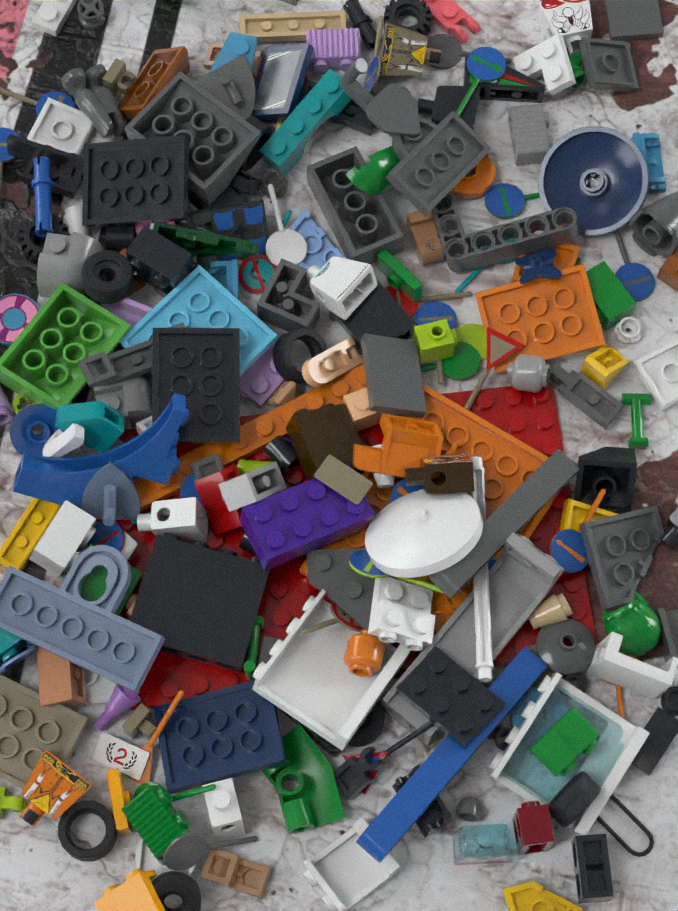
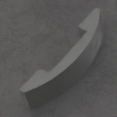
M182 322V323H180V324L171 326V327H169V328H186V327H185L184 323ZM153 339L106 355L105 351L78 360V365L89 387L116 384L152 372Z

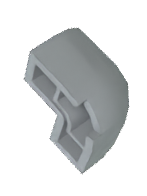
M73 232L72 236L47 233L43 252L39 254L37 267V287L40 297L50 298L62 282L80 294L86 295L82 284V267L87 258L92 254L104 251L101 243L88 235Z
M144 375L116 384L93 387L96 401H102L124 414V421L130 420L132 428L136 427L137 422L152 416V387Z

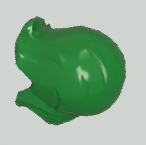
M634 593L637 600L633 599L616 611L608 613L605 609L601 612V620L603 621L607 636L611 632L622 635L623 639L619 652L628 656H640L652 650L657 645L661 636V624L658 616L639 593Z

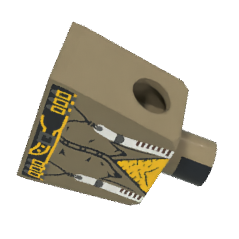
M385 22L380 53L381 69L379 76L421 75L423 64L439 66L441 50L426 48L428 39L426 35Z

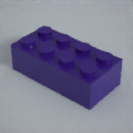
M313 478L242 507L239 521L263 570L266 571L368 528L375 514L366 496L356 505L317 478Z

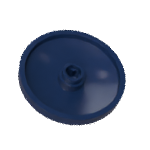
M602 126L582 127L562 136L546 153L538 176L539 195L546 212L562 207L571 208L577 215L578 235L586 237L612 234L629 224L631 216L644 205L649 188L647 164L636 144L623 133ZM563 223L565 227L570 225V223Z

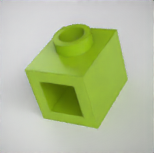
M447 319L414 326L413 341L417 343L420 364L453 357L454 345L458 344L455 329L449 328Z

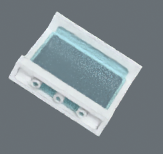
M556 672L552 677L546 675L537 689L541 692L535 703L531 700L521 714L525 718L519 728L514 726L507 735L505 742L508 743V746L503 754L497 752L488 767L492 771L489 776L528 802L539 801L540 805L549 804L557 793L578 773L586 772L601 787V791L590 806L575 821L566 826L578 835H586L650 733L640 726L635 727L562 679V675ZM572 707H575L600 734L595 739L598 745L586 756L581 752L573 760L577 765L567 775L563 777L559 773L555 777L531 753L529 748Z

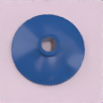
M33 404L24 407L14 416L10 425V439L13 447L20 455H23L25 452L42 456L44 445L59 430L55 426L57 410L44 404ZM35 426H42L43 432L36 435L33 433Z

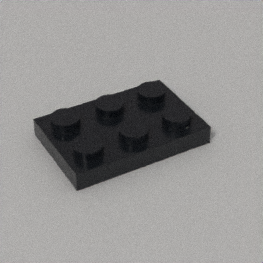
M437 646L396 687L398 695L464 750L505 708L504 701Z

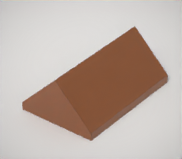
M185 46L153 51L137 75L135 84L132 83L129 87L128 95H124L117 105L124 119L131 122L180 71L185 75L188 74L190 64L188 50Z

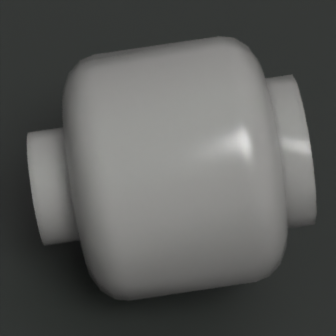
M520 354L516 357L515 362H509L507 379H512V385L515 390L538 393L542 387H547L550 365L546 364L543 357Z

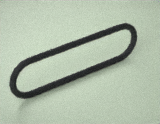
M612 794L610 798L648 836V848L643 852L632 850L599 815L596 820L633 856L641 857L649 854L654 845L652 834Z

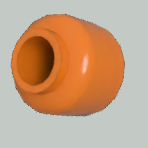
M362 630L360 634L350 636L344 654V663L349 668V672L360 677H371L373 673H377L382 668L386 650L385 643L380 641L377 636L368 634V630Z

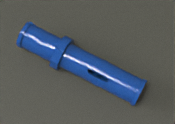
M40 156V164L37 157L33 159L34 179L31 184L35 191V234L39 237H46V230L48 233H53L51 190L54 188V182L51 180V160L48 157Z

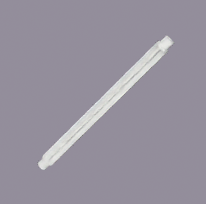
M475 456L470 458L473 462L474 492H470V496L478 504L484 522L486 520L485 468L483 467L482 458ZM487 563L473 577L476 634L475 666L476 670H478V681L480 682L492 681V670L494 669L492 662L489 570Z

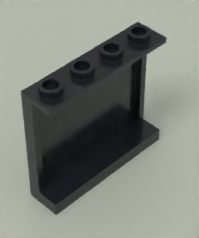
M172 533L156 534L130 621L163 636L165 641L160 651L241 673L270 569L264 571L256 557L244 559L237 557L236 552L228 549H221L220 552L209 549V545L200 541H192V544L180 541L181 538Z

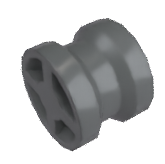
M79 1L77 11L81 25L89 30H96L102 27L106 20L102 1Z

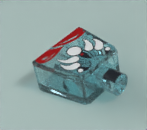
M506 824L462 826L452 834L454 865L512 863L510 830Z

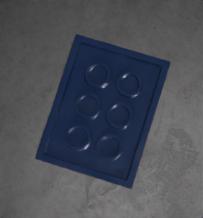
M255 680L179 701L159 735L166 787L170 794L287 764L276 705L252 690ZM171 703L154 707L157 727Z

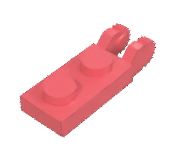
M424 0L427 2L426 7L429 6L431 9V19L460 43L465 44L469 40L466 32L460 27L461 24L474 35L480 32L481 27L471 15H468L454 0Z

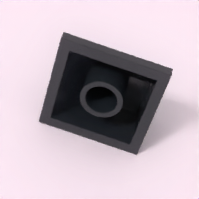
M603 447L579 456L577 466L580 470L576 474L574 500L592 506L600 490L605 489L606 493L597 508L616 514L630 512L637 468L635 449Z

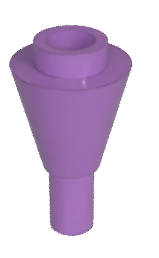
M116 684L105 707V711L94 723L95 727L100 731H104L114 718H117L141 701L138 695L140 691L135 693Z

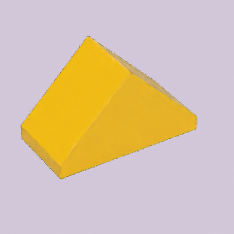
M608 344L587 355L581 373L602 389H605L630 361Z

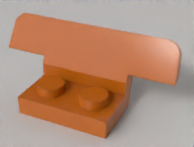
M382 413L379 422L384 434L381 448L354 444L353 466L361 471L405 478L404 469L421 467L420 458L440 456L444 437L437 422ZM441 471L434 472L431 478H437Z

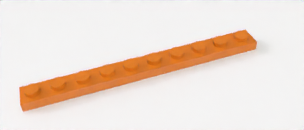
M364 364L240 426V444H204L179 457L180 465L176 475L170 476L167 485L144 478L136 479L134 487L139 496L140 512L151 507L154 501H162L179 493L185 478L193 473L190 466L191 463L218 453L223 468L229 467L239 462L240 459H245L265 449L267 444L279 435L288 437L286 426L296 411L300 409H318L329 403L334 405L343 404V396L367 387Z

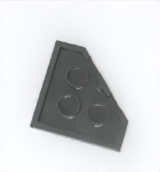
M657 505L579 524L602 610L627 604L634 599V593H637L635 591L640 579L645 576L651 564L654 549L661 542L659 538L665 533Z
M366 548L324 549L308 552V582L320 591L322 589L325 590V596L330 599V602L338 606L361 626L363 630H368L375 578L357 573L349 564L350 555L360 550H366ZM388 575V577L397 579V578L394 577V576Z

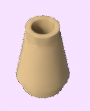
M563 593L557 596L553 594L539 604L528 619L535 630L566 621L567 617L573 613Z

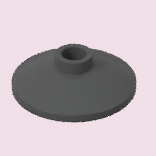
M567 618L566 621L541 628L536 639V651L538 657L549 665L547 667L549 670L555 673L558 672L561 675H573L580 673L589 666L594 657L595 643L590 631L583 624ZM563 639L570 640L572 646L564 645Z

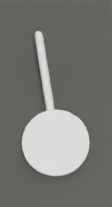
M269 184L268 190L279 231L273 233L267 240L266 255L271 263L278 266L281 258L299 265L306 257L307 243L300 233L284 229L274 187L272 184Z

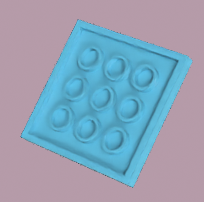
M199 265L133 326L119 344L123 349L153 339V328H169L182 322L186 328H240L241 376L279 339L275 332Z

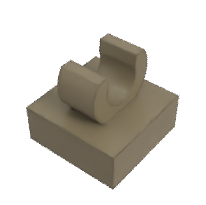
M117 58L102 78L103 85L109 87L113 96L118 91L128 95V86L123 83L129 81L135 84L136 82L135 75L127 71L125 62Z
M142 703L122 725L124 733L133 740L139 733L150 740L156 730V727L149 722L153 717L151 711Z

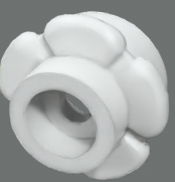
M625 317L615 325L614 332L618 335L619 341L635 343L641 337L642 326L637 319ZM626 329H630L631 332L627 333Z

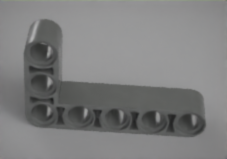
M448 193L432 209L447 266L456 273L573 241L578 235L577 215L574 210L567 207L554 209L466 235L455 198L451 193ZM443 207H449L447 210H440ZM563 223H570L567 227L560 226ZM450 230H456V231H455L454 233H452V234H447V233H446L447 231H450ZM535 231H544L538 235L533 234ZM510 238L516 239L513 242H506ZM482 246H490L486 250L479 249ZM457 253H462V254H463V255L460 256V257H456V258H455V257H452L453 255H455V254H457Z

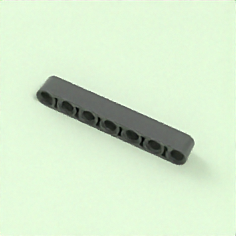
M557 449L483 522L482 534L475 547L456 564L431 574L429 579L450 599L453 598L504 547L508 537L513 532L517 534L576 475L580 468L560 449Z

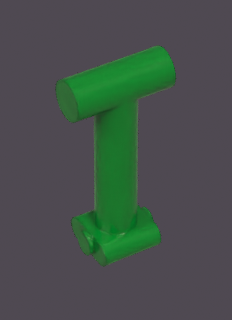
M622 393L621 403L623 405H631L632 437L628 440V448L646 450L649 446V441L643 435L642 405L651 404V394Z
M256 616L246 651V660L243 667L248 681L255 680L252 675L257 668L260 629L265 627L262 616Z

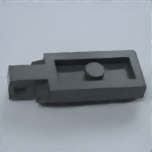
M557 365L550 374L549 379L558 386L557 391L561 396L605 430L624 408L621 402L580 371L577 373L572 370L571 373H568L561 366Z

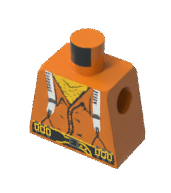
M46 749L21 793L31 802L21 813L20 817L33 827H35L45 813L56 820L92 784Z

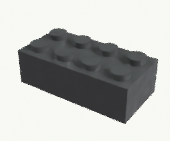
M357 146L307 166V183L346 259L372 264L377 262V255L384 249L391 255L403 251L404 235L383 195H371L361 191L346 176L354 166L358 168L366 164Z

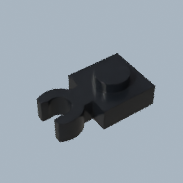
M374 747L363 749L359 760L356 756H350L333 772L337 787L347 800H352L373 781L368 774L371 770H379L384 766L385 761L383 759H378L373 764L370 762V755L376 751Z

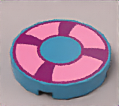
M16 293L0 297V344L10 347L38 313L40 308L34 300L26 295Z

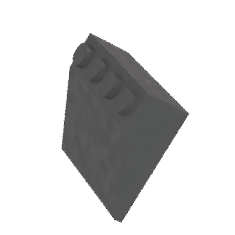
M181 71L125 127L129 140L180 135L189 137L188 189L208 205L229 186L262 135L258 129Z

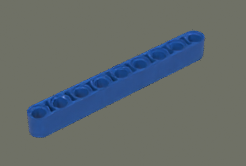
M525 646L488 688L505 702V708L465 750L449 736H446L365 829L356 843L377 862L381 863L534 685L549 665Z

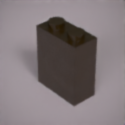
M329 403L313 410L300 409L292 415L286 430L307 481L315 478L314 474L328 455H332L346 465L349 464L359 474L362 475L364 471L357 470L353 466L354 444H363L345 403L338 405Z

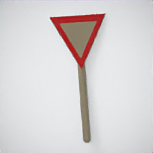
M487 327V366L464 407L465 409L469 410L491 369L524 347V344Z

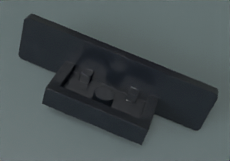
M8 135V154L30 161L22 175L23 183L32 186L31 182L34 179L33 159L37 157L40 164V156L48 157L51 160V180L54 182V188L51 192L74 199L83 181L84 157L56 149L50 145H43L28 140L22 136Z

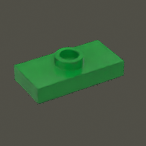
M387 250L381 251L377 255L378 270L386 276L388 283L397 290L399 288L416 304L422 299V283Z

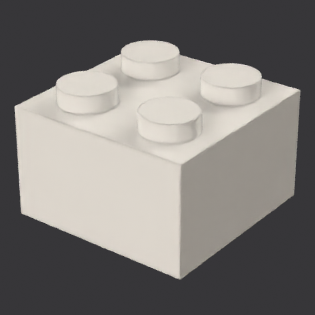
M65 500L29 559L57 577L61 575L63 570L68 573L75 559L80 554L76 551L77 548L80 546L84 549L96 531V528L92 527L96 518Z

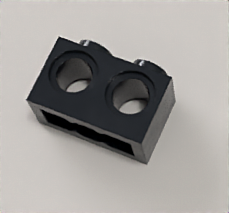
M607 835L575 836L571 844L578 904L610 901L614 897Z

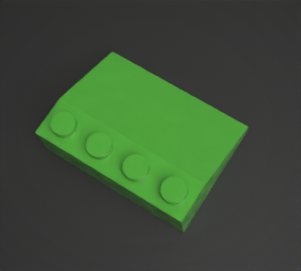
M62 282L1 356L0 383L23 397L47 405L55 410L60 405L71 404L87 384L78 365V360L105 351L106 355L111 354L131 329V325Z

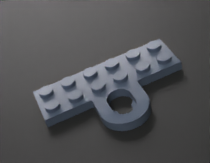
M96 545L80 553L72 564L60 589L12 566H9L0 582V629L135 693H138L165 641L163 636L115 614L130 585L131 567L125 556L114 547ZM99 566L107 568L106 591L103 596L96 601L84 600L81 589L87 576L92 574L93 570Z

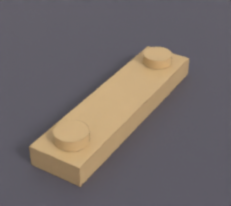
M345 11L240 15V34L256 36L258 38L257 43L306 41L307 30L346 28Z

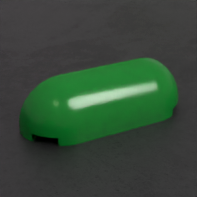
M390 146L368 156L371 162L358 168L354 166L346 174L349 180L361 191L371 195H380L395 188L385 177L400 160L396 156L393 146Z

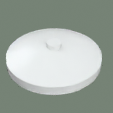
M424 489L418 490L391 502L374 517L365 535L366 550L375 567L386 574L403 578L427 576L456 564L475 547L482 534L483 518L476 501L465 492L427 494Z

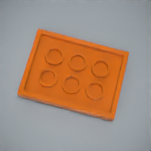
M584 264L560 270L562 273V278L560 279L538 276L525 284H521L518 281L475 293L486 339L487 327L525 345L494 367L496 375L506 373L509 362H515L516 357L520 354L541 356L547 362L606 346Z

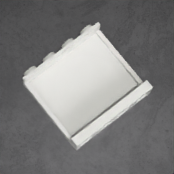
M322 589L316 598L310 596L302 609L305 612L300 619L295 617L286 630L288 636L285 640L278 639L269 653L272 657L267 664L262 661L252 675L255 678L252 690L343 751L401 669L411 650L406 649L404 644H400L398 648H395L391 644L385 643L386 650L382 668L377 673H373L371 677H360L350 673L349 668L344 663L346 645L350 636L360 634V632L350 630L338 622L306 635L300 634L302 629L334 618L330 610L331 604L323 600L326 591Z

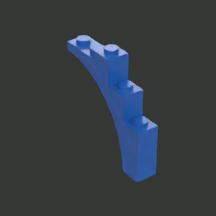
M174 393L168 406L149 428L134 439L114 449L94 455L72 458L45 457L24 452L15 473L13 492L58 505H63L65 500L81 509L83 492L89 480L98 470L110 462L121 469L133 484H135L136 477L167 485L170 476L176 475L180 465L176 449L179 432L177 431L180 425L185 426L189 416V409L186 408V396Z

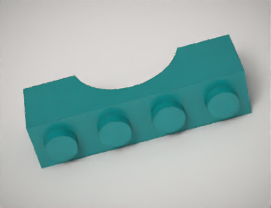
M331 69L325 73L259 150L264 161L284 177L302 158L304 148L315 130L328 118L338 116L352 100L340 86V79L342 77Z

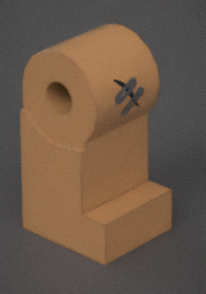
M432 210L426 216L420 211L407 213L406 226L420 264L426 265L444 260L443 248L438 237L439 234Z

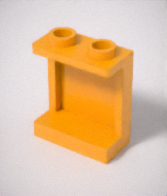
M142 868L136 869L125 876L126 881L121 885L115 884L102 892L103 897L94 902L97 911H165L150 881L157 876L155 870L143 871Z

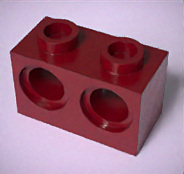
M539 801L522 803L521 808H517L512 818L518 856L549 851L554 843V836L548 804L540 805Z

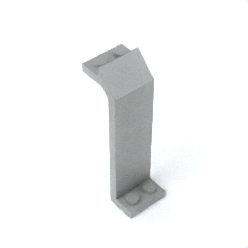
M514 532L505 541L501 555L489 570L492 662L543 601L564 571V568L553 557L544 554L525 536L518 533L515 534ZM474 590L471 591L433 637L432 644L424 648L382 700L384 712L410 733L430 720L398 695L396 687L436 646L478 680V670H476ZM434 725L417 736V738L428 746L435 738L439 728Z

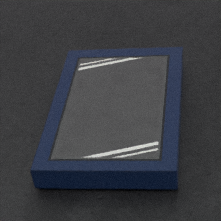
M309 43L265 48L255 80L256 96L251 116L258 120L287 119L294 111L314 50Z

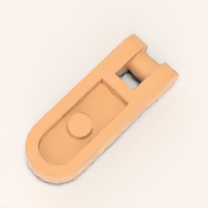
M353 337L307 360L302 366L304 380L310 386L319 387L363 363V354L359 355L355 347L357 343Z

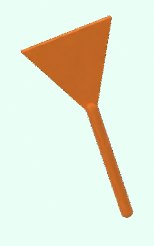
M183 690L178 691L149 742L140 748L149 752L150 755L141 779L132 778L139 784L151 781L154 744L184 695Z

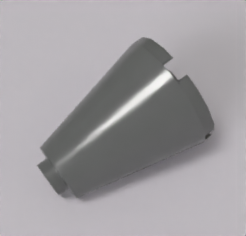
M678 191L638 210L631 216L629 228L633 226L634 233L632 238L640 249L650 256L654 257L658 254L663 255L662 258H667L678 247Z

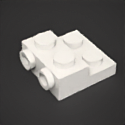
M388 576L375 578L368 634L377 636L380 641L385 643L397 642L404 644L406 649L412 651H421L423 648L431 645L435 625V615L430 614L433 590Z

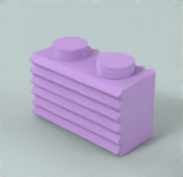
M359 28L314 29L306 31V43H309L314 48L308 70L323 73L329 69H340L346 72L355 59L361 58Z

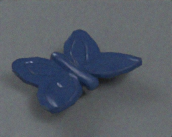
M544 248L536 251L533 255H525L518 258L515 264L522 267V270L525 271L521 275L519 282L525 284L538 276L550 279L562 278L561 271L553 266V259L557 255L556 250Z

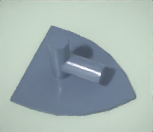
M110 462L98 470L89 480L83 492L81 509L96 519H103L105 526H112L115 520H137V516L140 514L139 496L128 476Z

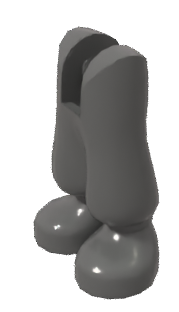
M102 64L95 65L88 69L86 73L81 68L71 69L62 77L61 83L65 90L74 96L76 105L91 120L100 136L104 139L111 138L112 135L116 137L125 135L127 124L117 106L115 98L109 87L101 86L103 84L102 78L107 72L105 66Z

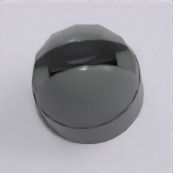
M472 796L461 799L457 805L456 817L468 822L479 821L481 806L478 800Z

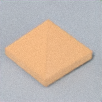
M294 381L283 382L266 403L269 406H281L295 399L296 383Z

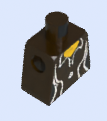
M466 453L420 458L421 467L404 469L406 486L422 485L427 494L474 492L473 462ZM441 471L437 478H431L434 472Z

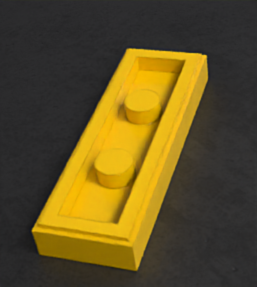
M33 498L0 548V565L6 569L12 566L23 571L30 560L29 557L62 505Z

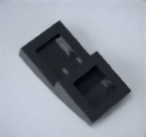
M660 707L656 709L644 727L650 734L631 763L649 776L678 733V719Z

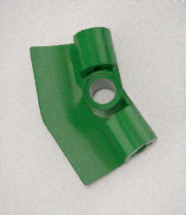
M297 724L282 738L287 764L261 770L277 790L289 834L316 829L340 821L345 816L333 769L329 761L302 726ZM287 780H293L298 784V787L294 791H286L282 788V784Z

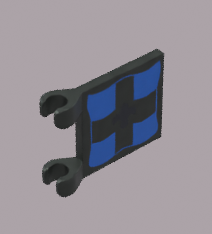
M263 199L213 209L194 210L189 213L190 221L193 225L211 222L212 233L256 242L260 245L258 254L266 255V243L269 239ZM197 255L196 259L198 265L202 268H208L210 263L214 261L242 260L250 256Z

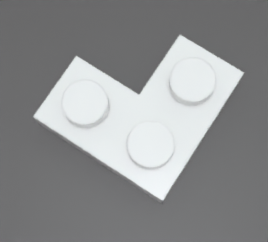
M29 0L41 5L32 20L33 28L57 37L77 0Z
M559 34L513 58L516 70L524 75L535 79L543 74L547 90L552 95L576 84L564 39Z

